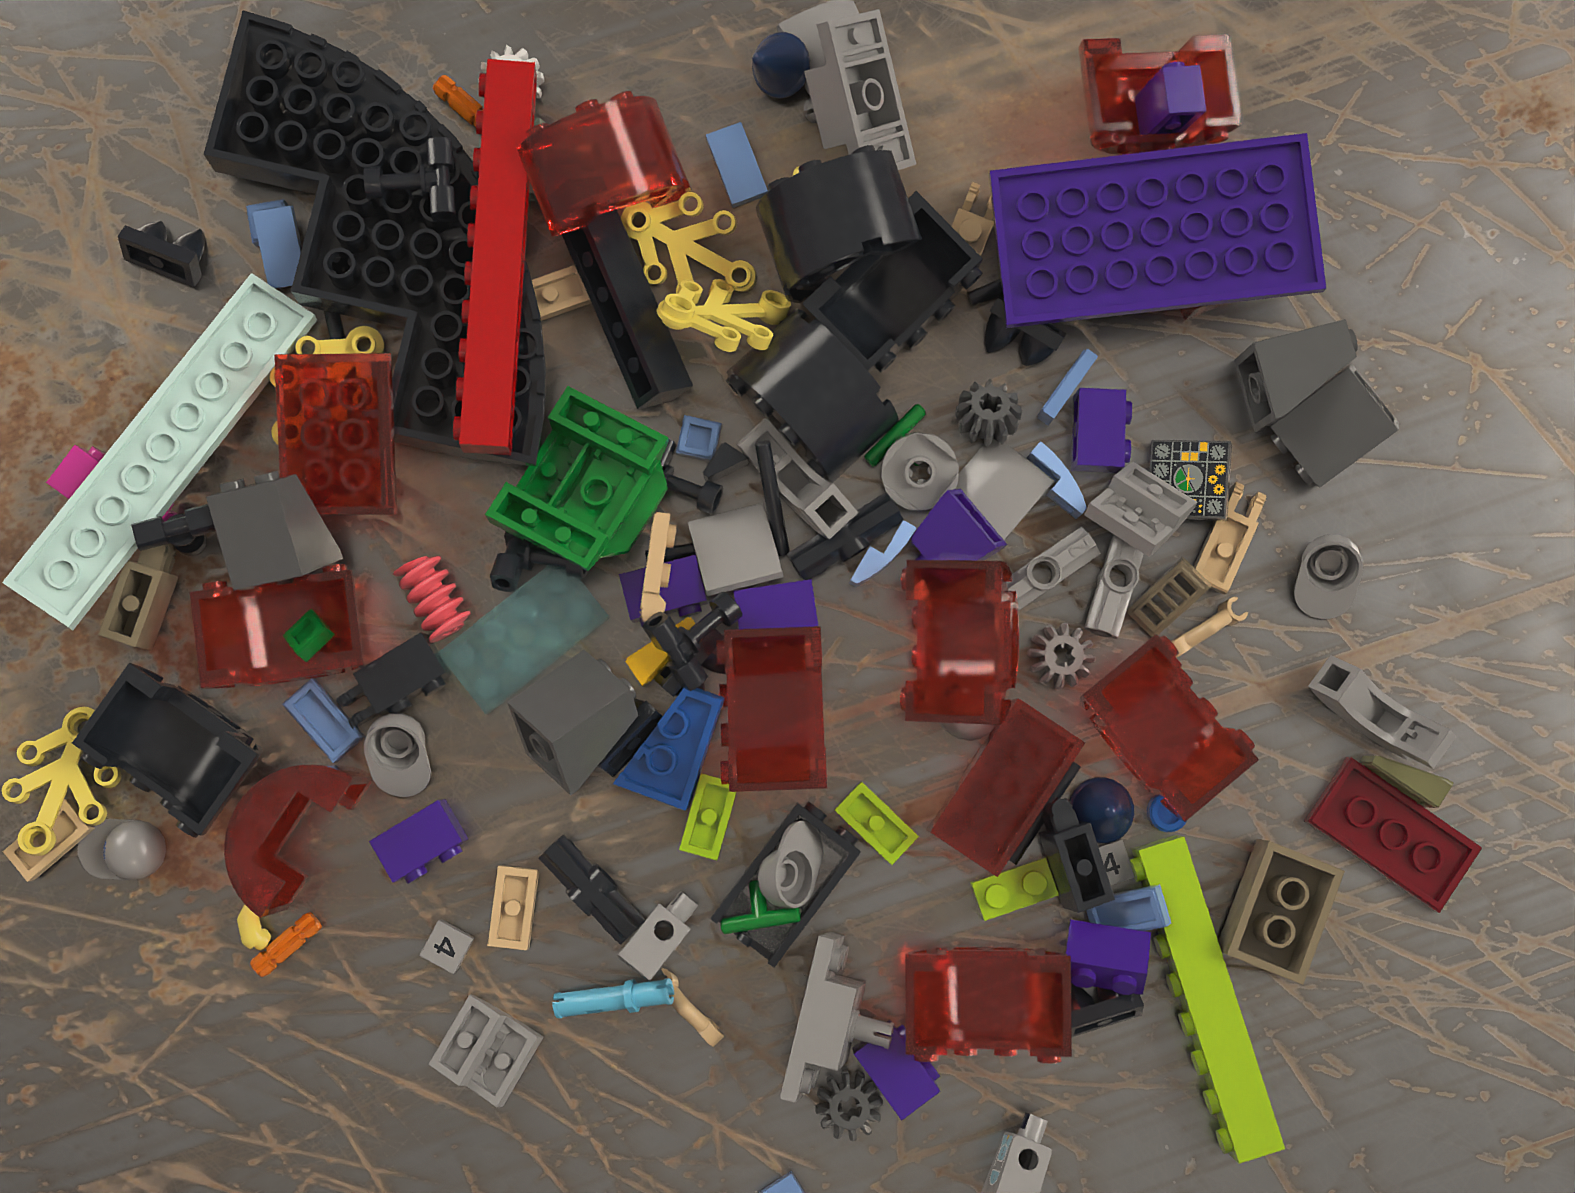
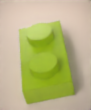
M703 773L700 774L679 850L718 860L739 783Z
M862 781L834 809L891 865L919 837Z
M1041 857L970 882L984 921L1059 896L1046 857Z

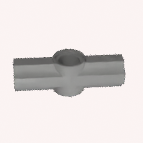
M1081 526L1039 556L1034 557L1026 565L984 594L995 612L1004 621L1101 553L1090 534ZM1036 564H1045L1051 569L1052 579L1048 584L1038 583L1034 579L1032 570Z
M1114 534L1103 568L1097 575V587L1084 629L1102 637L1117 639L1133 588L1139 581V568L1144 553ZM1111 569H1118L1124 573L1126 577V585L1124 587H1117L1111 582L1109 577Z

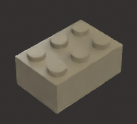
M1256 839L1218 941L1222 953L1303 985L1345 871L1274 842Z

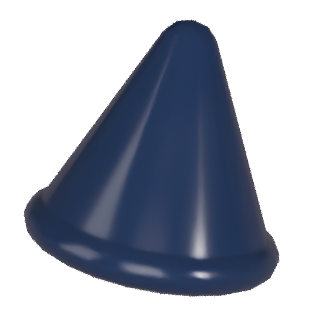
M777 32L761 41L752 56V71L756 84L765 94L774 98L790 97L797 93L806 82L804 71L810 70V57L805 44L800 38L788 32Z
M1106 777L1088 779L1081 783L1070 797L1069 801L1073 805L1072 809L1075 810L1078 821L1091 823L1097 843L1107 844L1122 838L1133 823L1134 804L1132 797L1122 784Z

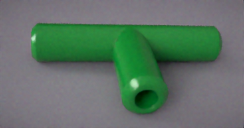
M915 404L864 455L865 461L870 466H876L884 458L888 448L897 439L906 436L925 417V409L921 405Z
M754 880L749 883L752 914L722 918L720 926L723 934H731L796 923L801 920L799 907L768 911L766 898L761 893L759 882Z

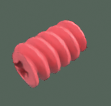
M424 556L412 560L396 569L393 573L395 576H404L399 582V586L402 590H411L406 597L407 601L410 604L419 603L413 612L415 616L427 617L422 622L421 628L424 631L435 630L429 636V643L438 642L453 635L463 628V622L471 615L470 610L461 612L456 610L464 601L463 597H449V594L457 587L456 584H442L441 581L449 574L448 569L435 571L434 567L442 560L441 556Z

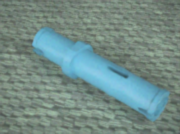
M670 978L637 983L633 979L625 981L624 985L564 993L556 992L553 995L554 1001L559 1000V1002H552L554 1015L558 1019L624 1009L633 1013L638 1012L641 1007L663 1004L672 1005L674 997H669V995H674V986Z

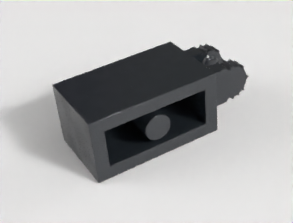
M420 632L353 673L358 685L340 695L336 700L340 708L349 706L360 697L366 695L371 706L355 713L348 722L352 729L378 715L403 713L412 707L411 699L421 693H424L426 697L446 686L444 679L451 676L452 673L434 643H429L428 634Z
M1048 796L1047 799L1041 802L1042 806H1040L1046 830L1039 832V836L1062 907L1080 913L1115 900L1091 823L1078 821L1075 810L1072 809L1073 805H1071V801H1068L1067 798L1061 799Z

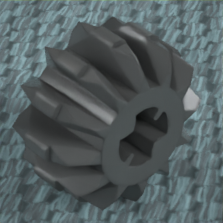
M989 379L985 387H982L974 381L970 386V391L963 390L960 394L955 417L959 421L958 428L960 433L970 432L969 439L971 443L981 438L984 439L986 447L991 444L992 439L1003 444L1007 440L1008 435L1016 433L1019 425L1018 420L1021 419L1022 406L1017 405V393H1007L1006 383L1000 387H994L991 379Z
M842 1070L841 1077L843 1082L838 1084L832 1075L826 1078L828 1086L832 1091L824 1088L818 1089L817 1096L826 1102L815 1105L816 1114L826 1115L820 1122L823 1129L830 1128L836 1124L833 1131L834 1138L840 1139L844 1129H847L850 1141H856L857 1128L860 1127L864 1134L870 1135L872 1130L867 1120L878 1123L881 1121V1114L873 1110V1108L882 1106L883 1099L880 1096H871L878 1088L873 1081L862 1087L865 1080L863 1072H858L854 1082H851L848 1070ZM850 1097H854L858 1109L851 1108L848 1113H843L840 1101L848 1102Z

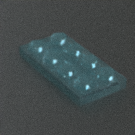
M548 565L441 649L438 654L483 712L489 714L608 620L610 616L580 578L567 576L566 568Z

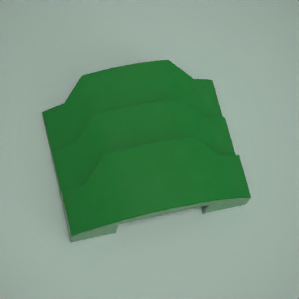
M567 386L547 417L552 431L539 449L536 466H529L516 487L505 482L485 513V516L489 523L521 540L526 539L542 549L589 571L600 558L628 553L647 526L668 489L660 460L665 452L669 438Z

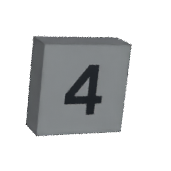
M1122 839L1098 846L1110 885L1135 878Z
M440 919L436 923L419 956L455 974L475 937Z

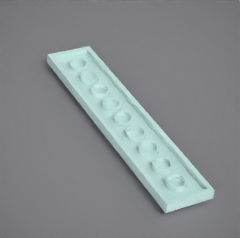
M251 273L2 583L71 630H74L138 549L131 524L164 516L268 384L271 370L278 365H283L296 348L297 341L305 336L316 323L315 314Z

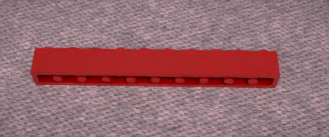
M487 59L486 73L479 74L478 90L479 97H484V110H477L476 134L482 135L481 148H474L473 171L479 172L478 186L472 185L470 192V207L476 210L475 224H468L467 244L468 247L473 248L472 262L466 261L465 285L471 287L470 300H463L462 324H468L467 339L460 338L459 362L465 363L464 377H457L456 401H462L461 416L454 417L453 439L459 440L463 453L511 455L537 73L535 62Z

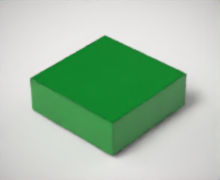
M310 609L283 634V637L294 652L307 662L335 634L320 615L313 609Z

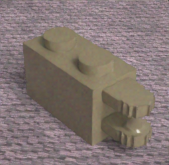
M170 543L141 551L137 563L127 561L119 575L98 633L99 636L136 648L153 650L179 577L171 574L176 560L174 557L177 556V550L173 544Z

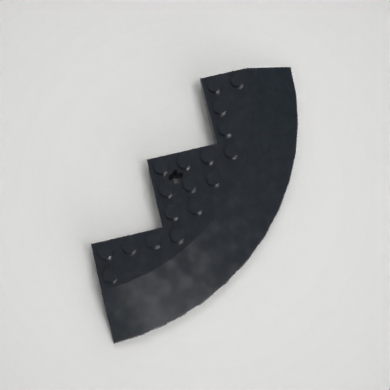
M243 10L203 155L215 172L316 194L291 288V293L299 305L404 328L379 431L386 441L462 458L536 466L545 412L546 363L541 316L526 259L524 265L511 455L463 453L459 440L453 439L454 417L461 416L462 401H456L457 377H464L465 363L459 362L460 338L467 339L468 324H462L463 300H470L471 287L465 285L466 261L472 262L473 248L468 247L467 232L468 224H475L476 210L470 207V192L472 185L478 186L479 172L473 171V161L465 152L458 139L444 124L441 125L420 100H415L402 89L401 85L380 69L375 70L360 61L358 56L348 50L345 52L327 43L324 38L314 34L310 36L294 29L291 24ZM433 137L451 138L454 172L450 173V186H453L455 191L457 220L434 222L430 214V196L423 197L421 189L384 190V199H367L364 187V167L381 166L383 174L420 173V164H428L427 139ZM346 267H350L346 273L337 274V272H344Z

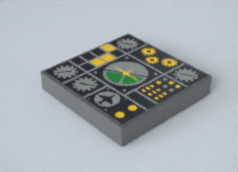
M1152 440L1149 472L1197 501L1195 508L1186 519L1227 521L1232 453L1231 441Z

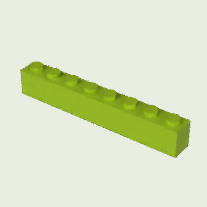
M1173 835L1131 848L1134 858L1129 859L1135 881H1142L1143 887L1160 884L1172 924L1167 927L1157 928L1159 935L1154 936V943L1160 958H1166L1171 973L1166 975L1167 984L1174 998L1179 997L1183 1012L1178 1013L1179 1021L1186 1037L1191 1036L1196 1051L1191 1052L1192 1062L1199 1076L1204 1075L1208 1090L1203 1091V1095L1211 1115H1217L1221 1129L1216 1130V1136L1224 1154L1229 1153L1240 1164L1284 1150L1285 1146L1185 837Z

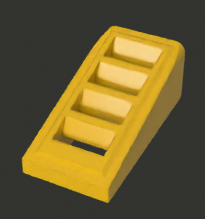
M687 617L676 624V627L682 626L689 630L696 623L692 617ZM651 641L626 658L625 662L640 684L645 687L665 666L670 657L666 652L657 649Z

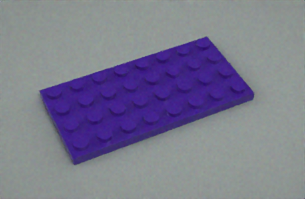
M1307 133L990 170L989 178L1006 328L1321 293L1327 289Z

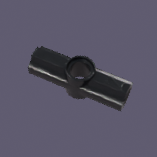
M887 492L858 509L859 513L832 538L827 539L818 534L787 553L788 558L802 580H809L818 576L839 561L840 563L846 562L868 548L870 542L902 523L904 519L900 510Z
M565 834L538 858L567 888L566 893L585 914L588 916L592 915L620 945L646 921L618 891V885L609 874L597 863L594 862L592 864Z

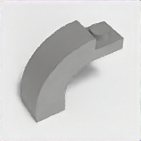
M763 419L736 444L759 471L755 443L770 441L780 497L823 537L827 539L832 538L859 513L834 483L823 479L796 453L768 419Z
M1330 655L1308 686L1340 718L1377 744L1407 761L1409 758H1412L1434 769L1456 738L1451 729L1407 709L1390 698L1368 678L1362 669Z

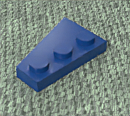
M683 688L613 784L686 811L690 806L725 698L699 688L692 691Z

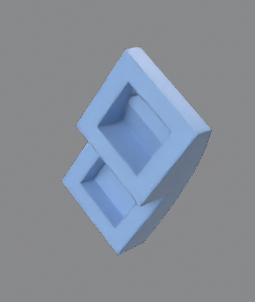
M1040 441L1026 459L1054 480L1055 484L1046 496L1077 519L1087 509L1083 495L1062 461Z
M903 520L884 554L870 546L849 584L856 588L878 575L899 555L915 532L916 527Z

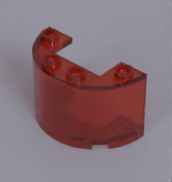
M1230 34L1193 35L1178 51L1122 53L1120 38L1083 39L1078 47L1090 142L1095 149L1101 152L1125 155L1193 147L1203 143L1216 144L1228 140V133L1242 125ZM1184 62L1185 66L1200 65L1206 112L1184 133L1140 135L1135 96L1165 64Z
M632 91L621 92L610 98L608 102L599 104L597 99L585 101L575 107L576 112L551 124L542 123L533 126L526 131L528 138L516 147L551 236L587 227L602 213L649 201L651 207L656 208L678 201L684 193L691 192V186L656 99L649 96H633Z
M907 560V567L903 568L901 574L902 590L906 591V600H917V606H914L912 612V625L914 629H917V645H914L912 649L913 668H917V678L907 680L906 687H903L901 690L900 706L902 711H905V721L1001 725L1005 721L1012 704L1011 699H1005L1008 689L1015 688L1019 659L1016 591H1008L1007 582H1012L1013 576L1006 562Z
M335 564L322 567L323 573L305 574L292 578L293 583L278 585V581L256 585L254 589L234 590L233 587H228L226 581H217L202 584L203 590L189 592L201 688L223 689L234 688L235 684L261 686L346 673L345 668L351 667V670H358L365 667L353 570H347L346 564ZM313 609L335 635L305 662L294 652L284 639L283 634L308 610Z
M821 626L724 630V640H717V664H725L727 684H719V696L725 698L722 707H728V723H721V747H729L728 760L720 762L721 785H729V792L827 788L822 695Z
M1155 634L1080 696V702L1086 711L1090 708L1094 711L1095 714L1089 718L1131 774L1148 792L1163 796L1164 799L1160 802L1168 811L1182 821H1187L1259 759L1252 751L1255 748L1253 741L1244 731L1222 727L1215 719L1218 716V712L1214 706L1204 697L1199 699L1190 688L1193 685V681L1180 668L1182 664L1175 657L1179 654L1175 645L1166 636L1159 637Z
M338 764L291 766L271 773L261 779L242 797L233 811L227 827L224 856L226 869L233 888L239 898L253 913L262 918L288 910L309 878L307 874L277 854L312 801L330 813L333 812L338 803L349 810H354L373 781L370 773L355 767Z
M1012 947L936 948V954H927V950L923 949L910 951L905 954L906 1055H914L915 1061H938V1055H947V1049H954V1054L960 1056L977 1055L978 1049H994V1055L1016 1056L1018 1055V1050H1028L1030 1056H1037V1062L1049 1064L1061 1063L1062 1057H1072L1070 955L1056 951H1045V955H1037L1033 949Z

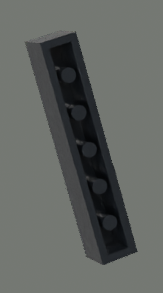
M603 177L567 180L547 198V202L637 409L671 402L691 388L693 384L668 327L657 314L658 303Z

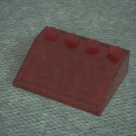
M391 353L274 354L280 478L296 474L319 514L396 515L397 497Z

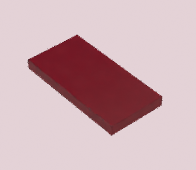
M1352 757L1345 759L1304 820L1311 827L1437 913L1441 912L1482 850L1481 846Z

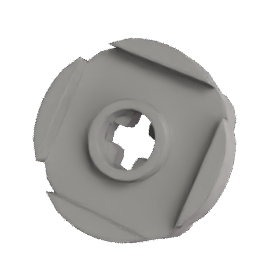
M913 432L900 437L888 448L882 461L881 477L887 494L896 504L908 510L932 509L947 490L956 489L959 465L953 449L942 438L931 433ZM924 461L929 464L927 472L930 474V477L927 480L920 478L916 482L911 479L913 471L909 467L913 463L920 465Z

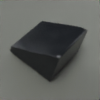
M724 442L704 469L705 481L714 482L747 466L749 458Z

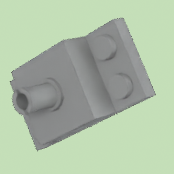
M872 10L816 24L826 65L804 71L811 96L804 104V111L814 108L813 113L806 114L805 116L811 123L818 124L823 148L828 149L846 144L848 154L850 155L860 147L873 145L875 150L892 151L898 170L916 165L880 10Z
M827 932L818 936L780 1095L782 1100L796 1103L805 1094H809L811 1088L815 1089L821 1067L838 1071L848 1061L854 1039L882 1046L885 1049L890 1047L891 1034L894 1032L895 1023H888L860 1015L866 982L836 974L839 969H844L848 956L849 946L843 945L845 935Z

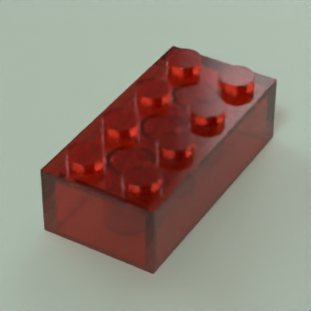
M1012 699L929 825L927 831L992 875L998 877L1085 742L1021 699Z

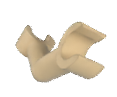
M1231 597L1218 606V612L1167 643L1168 645L1165 647L1172 658L1175 659L1226 625L1233 626L1246 619L1248 612L1237 616L1231 609L1232 603L1238 597Z
M662 968V972L667 978L671 979L674 986V995H669V997H674L673 1008L697 1030L709 1045L714 1047L724 1037V1034L718 1030L720 1027L712 1019L701 1013L678 988L679 983L676 975Z

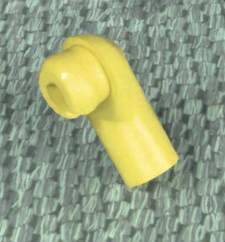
M254 888L238 915L237 923L242 944L248 949L254 947L260 951L265 949L271 940V934L268 930L261 929L259 919L271 897L265 892Z

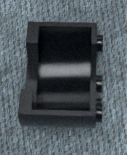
M873 145L860 147L850 155L823 163L821 160H812L802 164L798 168L800 173L790 178L784 177L771 182L768 185L769 191L759 200L756 206V212L785 297L788 301L794 303L805 301L826 280V277L868 255L891 256L922 240L892 151L875 150Z
M917 191L908 200L922 240L891 256L868 255L852 263L836 280L829 276L802 303L821 324L831 331L855 355L869 372L877 369L882 373L896 360V354L906 345L910 349L917 346L928 334L925 328L935 318L940 322L949 315L956 306L952 300L963 288L967 290L983 274L979 269L983 258Z
M794 309L772 330L773 337L768 349L758 350L752 348L727 371L729 377L726 379V382L740 397L746 393L765 417L768 418L772 414L782 424L779 428L781 434L793 446L800 443L806 449L805 457L809 460L806 463L822 478H826L829 482L833 483L899 421V418L890 400L886 399L882 403L879 399L880 385L855 355L818 320L814 319L809 324L804 320L808 316L806 312Z
M129 663L72 744L83 751L81 758L90 765L102 769L104 766L120 767L131 775L129 781L134 786L145 792L152 790L161 796V805L169 810L168 813L179 820L176 826L184 833L195 838L198 835H205L262 755L263 749L257 744L252 749L250 744L254 738L204 700L179 685L176 687L173 684L163 683L162 680L164 678L146 668Z

